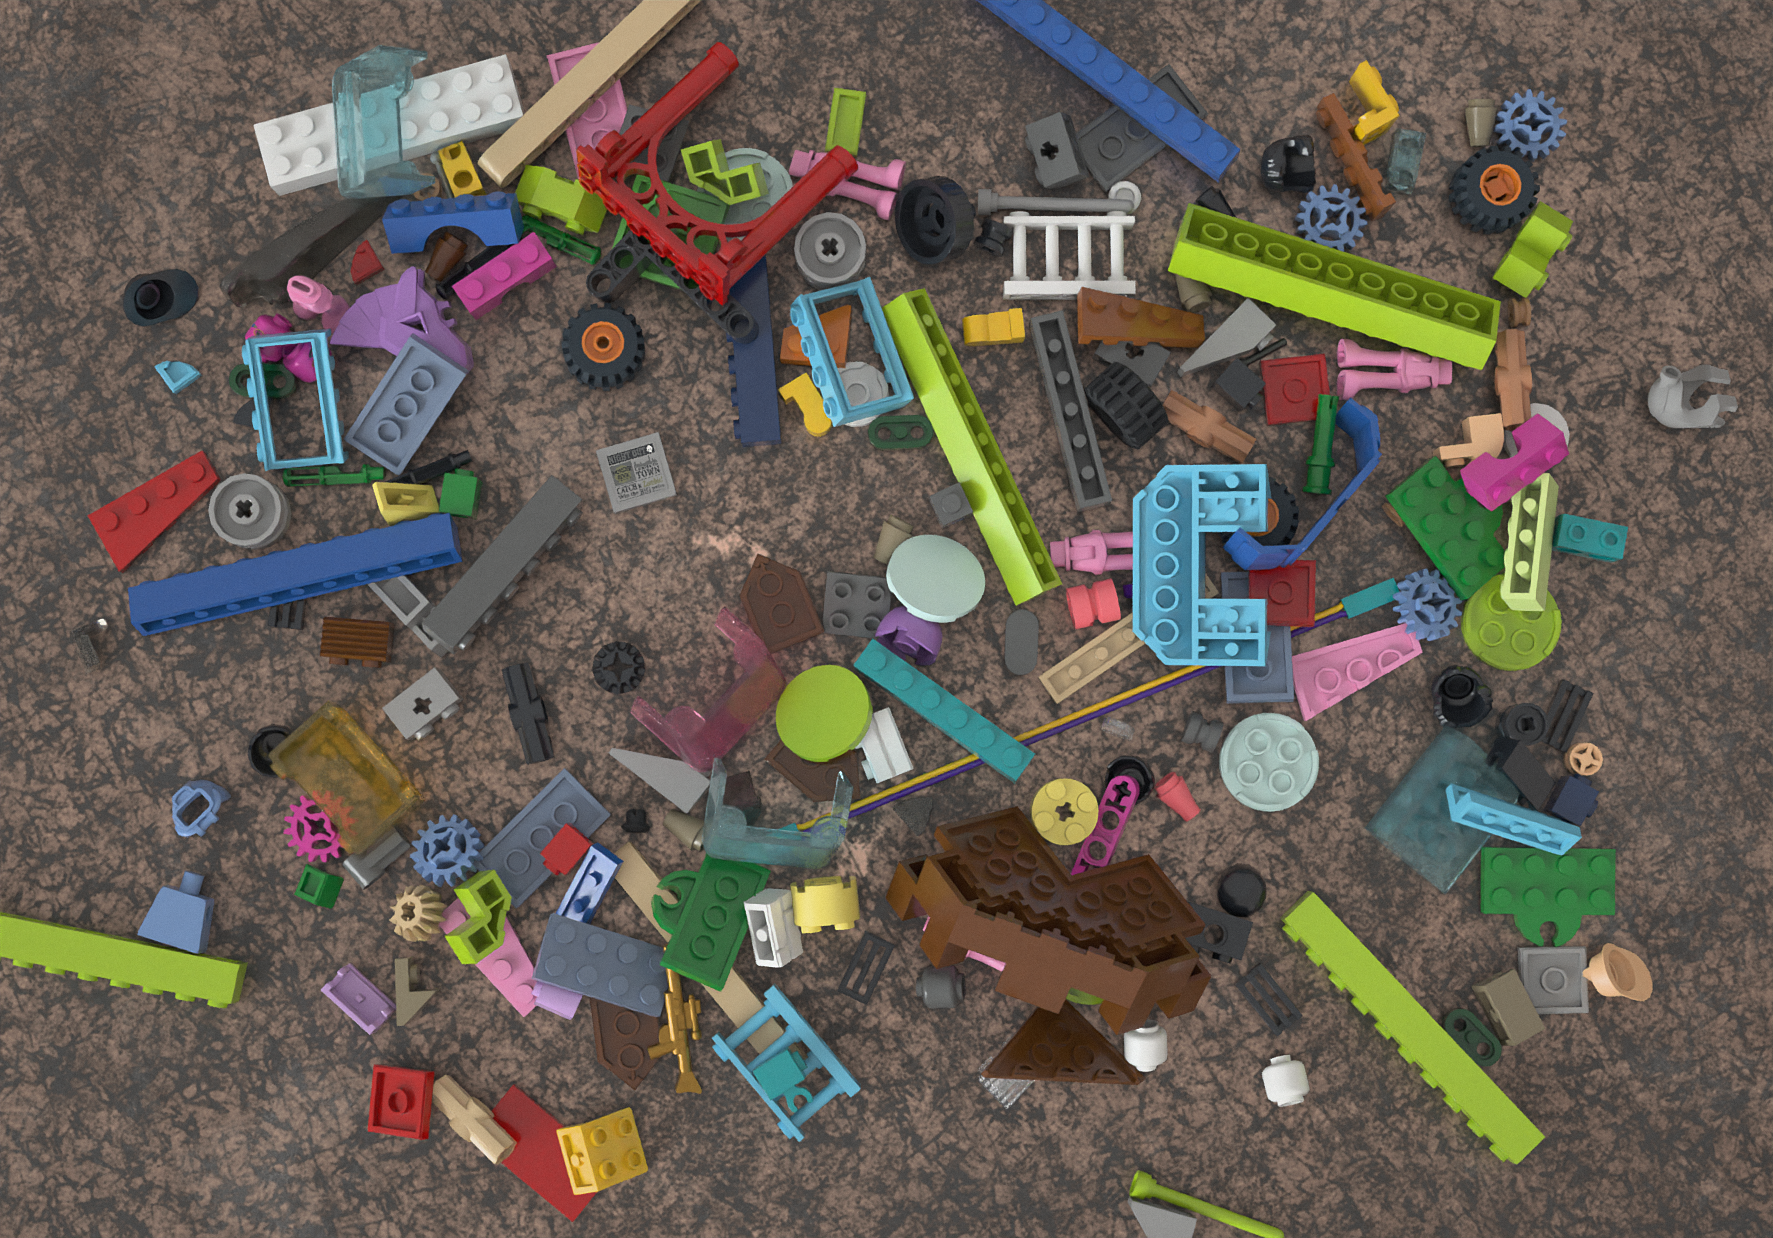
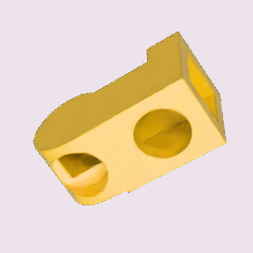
M463 141L438 150L443 163V169L455 198L463 194H471L473 196L487 195Z
M1022 308L962 318L965 346L1024 343L1025 330Z
M807 373L802 374L778 389L786 405L794 400L804 416L805 428L811 435L821 437L831 430V418L826 416L823 409V399Z

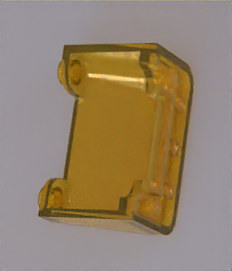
M327 701L268 754V757L273 761L270 765L272 770L282 780L289 777L291 780L296 781L338 827L341 837L337 841L349 854L355 852L357 855H361L426 801L420 791L352 716L339 704Z

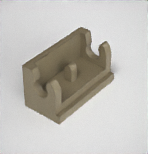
M1510 969L1504 973L1500 971L1471 986L1502 1046H1516L1545 1029L1515 969Z

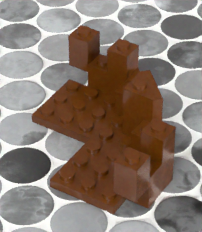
M1018 806L937 826L934 837L946 852L931 856L925 854L901 860L897 865L885 898L902 921L928 914L930 919L919 946L936 969L964 962L968 950L1005 963L995 991L1059 1014L1072 987L1103 999L1098 1011L1116 1035L1142 1028L1155 1002L1168 1019L1194 1011L1212 976L1200 962L1198 953L1186 940L1188 937L1201 934L1206 924L1149 854L1071 875Z

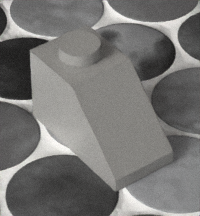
M1129 1196L1127 1202L1147 1238H1192L1197 1221L1194 1214Z

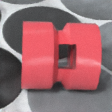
M1112 579L1093 582L1090 589L1085 585L1066 588L1068 608L1075 630L1093 626L1094 621L1097 619L1102 624L1121 619L1118 597Z

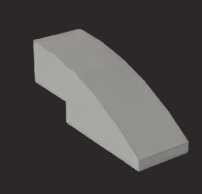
M406 575L368 584L432 652L440 658L448 652L444 646L427 634L422 627V622L436 605Z

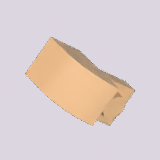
M1501 413L1466 418L1461 422L1464 444L1441 446L1433 451V457L1437 456L1440 462L1445 464V468L1464 466V460H1467L1468 465L1484 452L1497 458L1504 443Z

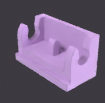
M349 963L338 970L336 977L327 982L321 991L371 1035L377 1032L396 1011V1003L353 964Z

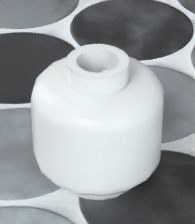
M1147 1019L1142 1028L1124 1034L1125 1059L1130 1064L1135 1065L1137 1070L1153 1071L1157 1065L1166 1061L1168 1055L1167 1032L1163 1027L1159 1026L1157 1021Z
M1290 1055L1270 1059L1272 1065L1266 1067L1262 1072L1268 1099L1277 1102L1279 1107L1303 1102V1096L1310 1091L1303 1063L1296 1060L1291 1061Z

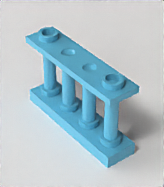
M774 983L764 992V996L767 998L763 1002L765 1006L728 1038L725 1039L718 1031L712 1037L716 1043L712 1048L724 1062L728 1059L731 1060L781 1121L777 1125L789 1139L795 1136L800 1142L805 1137V1132L800 1128L804 1122L838 1093L842 1095L846 1092L852 1097L861 1089V1084ZM781 1015L789 1024L785 1028L786 1032L747 1065L735 1051V1048L773 1016L777 1018ZM802 1040L811 1050L807 1053L808 1058L804 1060L808 1068L803 1070L806 1076L815 1068L821 1069L824 1066L832 1077L828 1079L830 1083L813 1097V1102H807L790 1116L778 1102L784 1094L782 1093L770 1101L755 1077L753 1069L791 1046L794 1042L799 1043Z

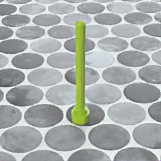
M1137 1170L1134 1175L1129 1192L1130 1196L1141 1200L1155 1197L1264 1238H1284V1233L1279 1228L1156 1184L1157 1181L1152 1179L1151 1174Z

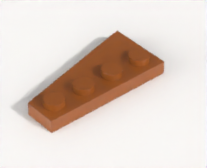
M1332 93L1323 97L1316 111L1319 124L1323 129L1327 128L1332 138L1330 140L1331 149L1337 158L1341 157L1346 167L1344 175L1348 184L1351 187L1355 186L1360 198L1358 201L1359 208H1365L1366 212L1364 215H1368L1371 222L1384 217L1396 201L1391 193L1384 195L1381 187L1383 178L1378 169L1368 167V152L1362 141L1360 142L1358 139L1353 140L1351 137L1354 133L1353 125L1336 95Z
M1081 287L1077 294L1078 344H1089L1091 340H1103L1104 345H1117L1118 341H1133L1134 346H1146L1148 342H1159L1162 347L1199 348L1205 340L1203 315L1086 287Z

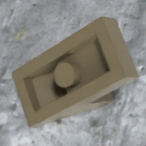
M414 956L395 959L397 1026L409 1024L441 990V988L415 989V984H419L420 968L419 964H414Z

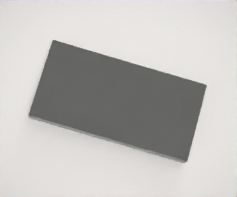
M1170 64L1148 79L1201 120L1208 116L1207 111ZM1115 104L1076 133L1087 170L1104 193H1107L1116 183L1123 181L1169 146Z

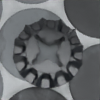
M615 641L604 645L594 656L592 671L597 684L604 690L614 694H623L632 691L640 684L645 673V662L642 654L636 647L626 642ZM616 654H618L621 663L633 665L632 668L622 671V676H620L621 682H618L615 672L605 670V667L615 664Z

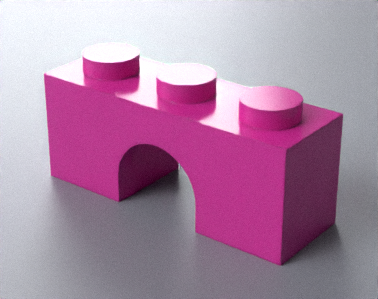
M533 232L519 241L518 244H514L452 287L469 313L477 320L503 303L501 299L508 291L524 282L532 284L557 266L537 235Z
M1538 413L1512 432L1518 452L1515 456L1508 459H1497L1484 452L1460 470L1466 491L1491 512L1569 455L1564 433Z

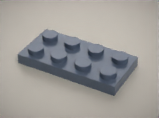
M412 333L343 440L400 476L469 370Z
M1221 572V599H1248V572ZM1267 625V631H1271L1266 666H1225L1226 704L1294 701L1290 626Z
M564 768L479 852L483 856V860L474 861L473 865L479 871L495 870L512 897L511 904L517 909L553 874L543 865L545 858L540 853L566 823H571L589 838L612 814L567 768Z
M555 913L550 914L531 979L654 1017H660L665 1001L664 991L668 990L666 968L659 965L664 954L663 947Z

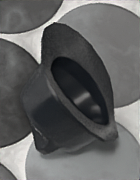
M167 269L152 274H139L127 283L124 293L121 295L123 311L127 319L133 324L143 327L178 318L188 313L194 307L198 298V285L194 277L180 269Z

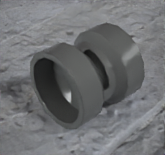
M1192 711L1184 727L1181 741L1189 745L1200 743L1202 750L1213 753L1222 733L1224 723L1215 719L1208 723L1202 714Z

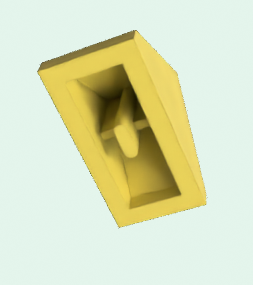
M375 482L372 485L380 512L389 526H394L401 521H416L427 518L431 514L440 513L432 485Z

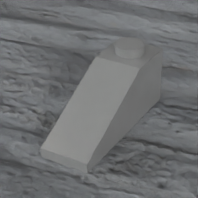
M1247 298L1176 373L1183 377L1247 355L1255 347L1261 351L1274 338L1270 332L1276 324Z
M612 748L608 752L687 814L692 811L713 783L708 778L711 772L697 761L690 765L684 761Z

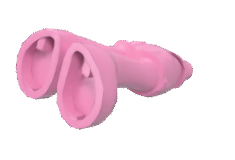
M795 150L789 175L802 178L827 153H816L814 150L806 153ZM894 159L887 167H877L856 161L858 170L852 175L853 177L880 184L888 189L900 191L905 173V161ZM843 179L828 194V196L832 197L840 195L866 203L876 209L878 217L887 221L891 219L898 198V194L895 192L868 188L846 181V179Z
M298 275L290 278L288 281L287 291L293 301L294 313L300 319L307 321L315 319L322 313L321 322L323 328H331V334H333L340 324V319L350 308L347 301L340 295H333L323 284L309 277Z
M1340 339L1338 343L1337 363L1340 368L1386 366L1393 367L1394 371L1393 373L1363 372L1358 370L1340 371L1337 378V396H1339V400H1348L1350 397L1353 399L1361 389L1386 388L1396 389L1400 393H1408L1410 390L1427 387L1437 388L1438 384L1450 385L1452 382V361L1413 352L1408 348H1402L1400 351L1369 350L1361 348L1350 339Z
M1092 530L1089 534L1075 536L1071 539L1064 537V541L1050 542V557L1055 568L1066 567V571H1070L1072 568L1073 570L1101 575L1103 571L1133 570V554H1107V549L1132 548L1133 531L1101 533L1100 530Z

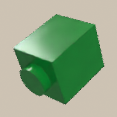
M455 469L454 474H444L439 506L440 513H450L452 517L477 519L482 481L474 477L473 471Z

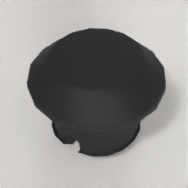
M629 809L626 812V824L621 825V828L628 833H646L651 826L646 824L645 810L638 809L635 816V809Z

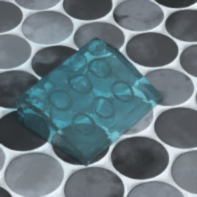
M1445 727L1440 731L1365 827L1384 847L1445 895L1478 854L1481 847L1492 836V833L1451 820L1446 788L1452 783L1513 804H1517L1520 794L1503 772H1499L1496 769V762L1491 768L1486 765L1487 754L1469 736L1450 727Z

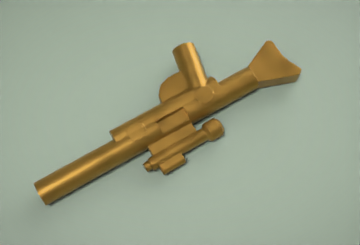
M668 944L663 945V953L665 952V949ZM666 968L668 990L664 991L668 1023L663 1024L659 1028L660 1043L647 1047L651 1060L671 1052L677 1055L679 1075L675 1091L677 1093L694 1092L701 1094L702 1089L692 1072L687 1032L688 1028H692L690 1032L691 1039L700 1040L702 1038L697 1014L702 1013L700 999L695 1000L694 995L689 994L688 1001L683 1002L680 974Z

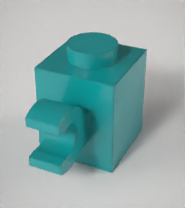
M787 1047L753 1069L755 1077L770 1101L783 1093L789 1109L794 1113L798 1111V1107L794 1103L795 1096L804 1095L809 1103L813 1102V1096L809 1089L796 1086V1084L806 1078L803 1070L808 1068L798 1050L792 1053L790 1048Z

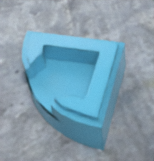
M165 361L154 366L175 394L202 376L196 368L180 361Z

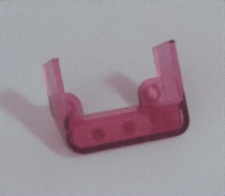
M725 606L720 610L714 625L735 643L733 648L734 659L745 672L702 717L688 706H678L673 708L663 718L640 696L634 700L630 711L644 726L697 772L712 770L780 698L786 688V679L765 643Z

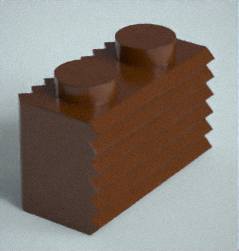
M324 617L320 656L329 658V664L349 666V660H361L362 667L382 668V662L391 663L395 624L385 621Z

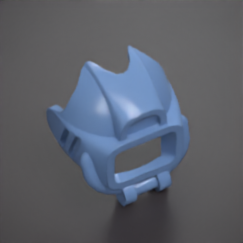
M208 780L188 781L172 797V817L176 832L180 836L187 838L196 833L202 837L206 833L205 830L212 823H216L220 819L216 814L220 809L221 803L231 797L229 792ZM203 795L209 801V807L191 825H188L182 818V813L193 800Z

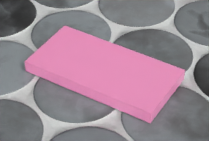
M598 43L547 55L554 85ZM620 79L566 130L578 180L579 171L576 149L580 145L585 147L589 144L595 150L599 141L607 133L613 130L620 133L627 112Z

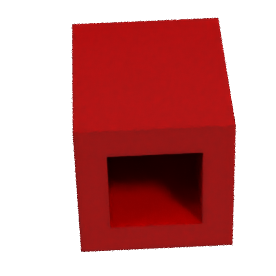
M566 823L540 853L545 858L543 865L557 876L560 873H563L565 876L569 875L586 856L591 845L594 843L571 823Z

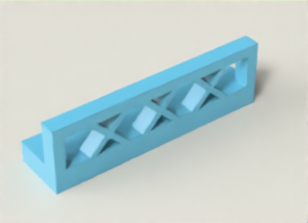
M1452 783L1446 788L1451 820L1561 856L1582 838L1580 827L1563 822L1559 818Z

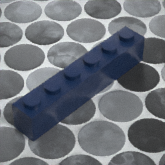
M765 254L729 289V294L755 318L759 326L756 339L747 344L736 342L726 333L727 343L733 342L734 355H728L730 375L736 374L737 387H731L732 407H738L739 419L733 420L735 439H741L743 447L782 444ZM739 320L734 328L735 333L741 334L747 331L749 320Z

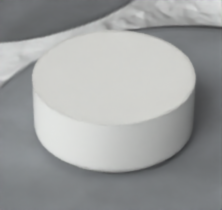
M1121 181L1111 188L1108 199H1129L1133 201L1134 209L1127 213L1129 215L1138 208L1141 201V193L1135 184L1129 181Z

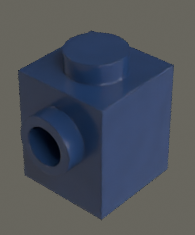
M1574 773L1573 777L1561 776L1543 811L1561 819L1563 822L1581 827L1585 818H1590L1596 810L1598 801L1595 799L1599 791L1590 787L1592 781L1579 774Z

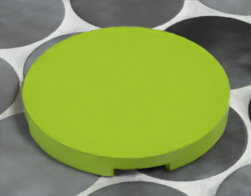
M1505 573L1491 578L1465 601L1462 609L1461 629L1468 648L1481 662L1497 670L1519 671L1538 664L1553 651L1561 633V613L1548 590L1545 611L1511 610L1501 598V582L1505 578Z
M836 665L816 666L796 676L784 689L776 708V727L783 743L797 756L808 761L827 762L829 759L840 756L858 746L871 724L873 706L871 705L870 696L865 684L853 672Z

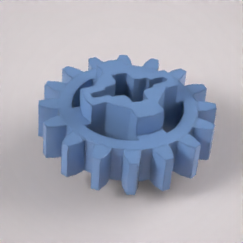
M1528 89L1523 94V98L1518 92L1511 97V102L1506 100L1501 105L1503 111H1499L1496 114L1495 119L1501 123L1497 124L1493 131L1502 134L1497 144L1506 143L1508 147H1511V152L1520 151L1527 155L1528 160L1531 162L1537 159L1538 154L1542 159H1545L1550 154L1549 150L1554 152L1560 146L1557 140H1562L1566 135L1564 131L1559 130L1567 124V120L1559 119L1558 117L1564 110L1563 107L1555 109L1552 106L1556 100L1554 97L1548 101L1544 100V91H1540L1536 97H1533L1531 89ZM1521 108L1519 117L1510 120L1513 112ZM1550 132L1548 139L1540 144L1541 135Z
M1334 184L1330 192H1327L1326 188L1322 185L1318 189V196L1310 191L1306 196L1308 202L1301 201L1298 208L1304 213H1298L1295 216L1294 220L1302 223L1295 231L1296 234L1304 233L1306 236L1305 240L1343 252L1344 246L1352 250L1355 247L1354 240L1360 241L1364 235L1358 229L1364 228L1367 225L1366 220L1360 219V216L1366 210L1365 208L1356 207L1360 200L1358 196L1353 199L1348 197L1350 189L1346 188L1343 193H1338V187ZM1328 201H1335L1340 203V205L1330 204ZM1311 211H1313L1312 215L1315 217L1314 227H1311L1310 224ZM1340 214L1335 223L1327 224L1321 228L1326 218L1329 219ZM1348 214H1350L1351 217L1350 231L1348 230L1349 226L1346 224ZM1320 237H1330L1334 241L1324 240Z
M1422 569L1406 575V580L1397 584L1401 592L1393 594V598L1399 601V605L1393 607V611L1401 613V617L1397 620L1398 624L1405 622L1407 624L1405 633L1416 632L1417 640L1427 638L1428 641H1433L1448 636L1450 634L1449 630L1458 626L1454 618L1462 616V612L1456 609V605L1462 603V601L1454 597L1455 592L1448 586V582L1444 577L1439 579L1440 574L1438 570L1428 572L1427 569Z
M454 814L450 821L444 815H440L439 823L436 825L431 820L427 821L429 829L427 831L421 829L417 831L422 837L421 840L412 841V845L418 850L410 854V857L416 863L413 866L419 874H422L421 876L428 883L433 881L438 887H442L445 880L453 887L456 882L455 878L458 877L464 882L467 881L465 873L468 870L471 872L477 871L473 865L474 861L483 860V856L477 851L484 847L483 842L479 839L481 834L466 818L461 821Z

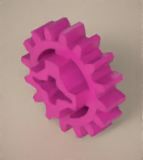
M313 791L312 800L306 795L300 796L302 805L291 804L290 808L294 815L284 818L285 821L291 823V828L285 829L284 834H292L293 836L288 846L298 845L300 848L296 855L299 857L309 853V862H315L318 855H320L322 862H329L330 853L335 858L342 857L340 848L350 849L352 847L347 841L348 837H357V833L350 830L351 825L358 823V819L349 818V814L354 808H343L342 805L345 798L338 797L334 801L333 792L326 791L323 798L319 791ZM318 804L328 805L321 813L309 810V808ZM339 816L342 823L341 831L338 830L337 818ZM325 820L323 826L327 829L328 833H317L319 827L315 824V821ZM301 822L304 824L305 834L303 837L300 831ZM321 840H326L333 844L325 849L314 848Z

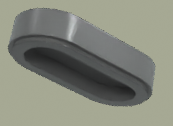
M1028 610L1014 611L1008 617L1005 625L1004 663L1011 673L1020 676L1030 673L1035 668L1038 659L1039 623L1036 616Z

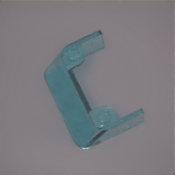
M378 45L336 69L332 79L338 188L343 197L359 199L410 195L436 183L435 176L420 175L413 162L403 161L399 100L412 90L414 77L411 73V67L427 59L426 51Z
M714 758L702 833V845L710 857L809 869L824 868L832 861L845 839L853 786L845 772H838L831 816L819 818L813 824L811 833L746 826V817L740 808L734 805L722 804L727 772L721 758Z

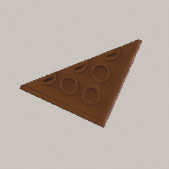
M1066 999L1059 1014L1037 1006L981 1073L984 1078L1138 1085L1145 1080V1077Z

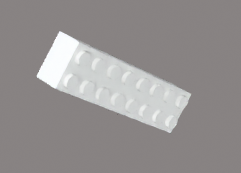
M505 54L254 124V129L270 187L281 196L438 152L439 149L459 141L467 144L503 134L525 112L512 66Z

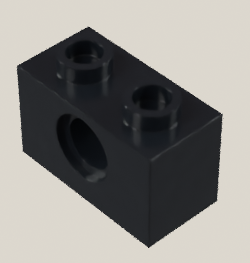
M1187 901L1206 924L1201 934L1186 938L1198 954L1201 948L1213 951L1212 958L1231 964L1233 958L1242 960L1253 922ZM1216 924L1220 929V937L1216 942L1208 943L1204 937V931L1209 925Z

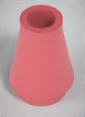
M1175 772L1165 775L1154 786L1157 792L1156 797L1179 814L1185 822L1191 820L1200 812L1201 809L1196 804L1183 777L1177 776Z

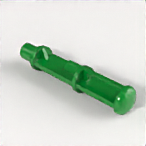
M529 215L522 216L524 224L522 234L527 231L534 232L536 235L546 239L547 245L588 262L590 265H595L600 260L602 253L600 247H596L569 235L567 232L560 231L531 218ZM570 239H574V240H576V241H578V242H580V243H583V244H585V245H587V246H589V247L594 248L595 250L590 249V248H588V247H586V246H584V245H581V244H579V243H577V242H575V241H572V240H570ZM565 248H567V249H569V250H571V251H574V252H576V253H578V254H580V255H582V256H585V257L589 258L590 260H588V259H586V258H583V257H581V256H579V255H577V254H574V253H572V252H570V251H568V250H565Z
M363 464L360 471L341 472L338 466L285 468L282 478L287 487L368 484L372 480H385V467H371L369 464ZM318 469V473L291 474V470ZM319 479V483L292 484V480Z

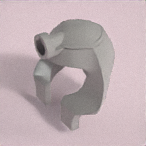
M1708 364L1699 365L1683 373L1674 366H1664L1660 372V377L1653 383L1648 394L1650 413L1661 424L1670 428H1721L1725 421L1718 414L1724 411L1736 412L1738 405L1735 396L1721 394L1711 395L1705 405L1698 409H1694L1690 405L1691 395L1703 383L1730 384L1731 379L1728 370L1719 369Z

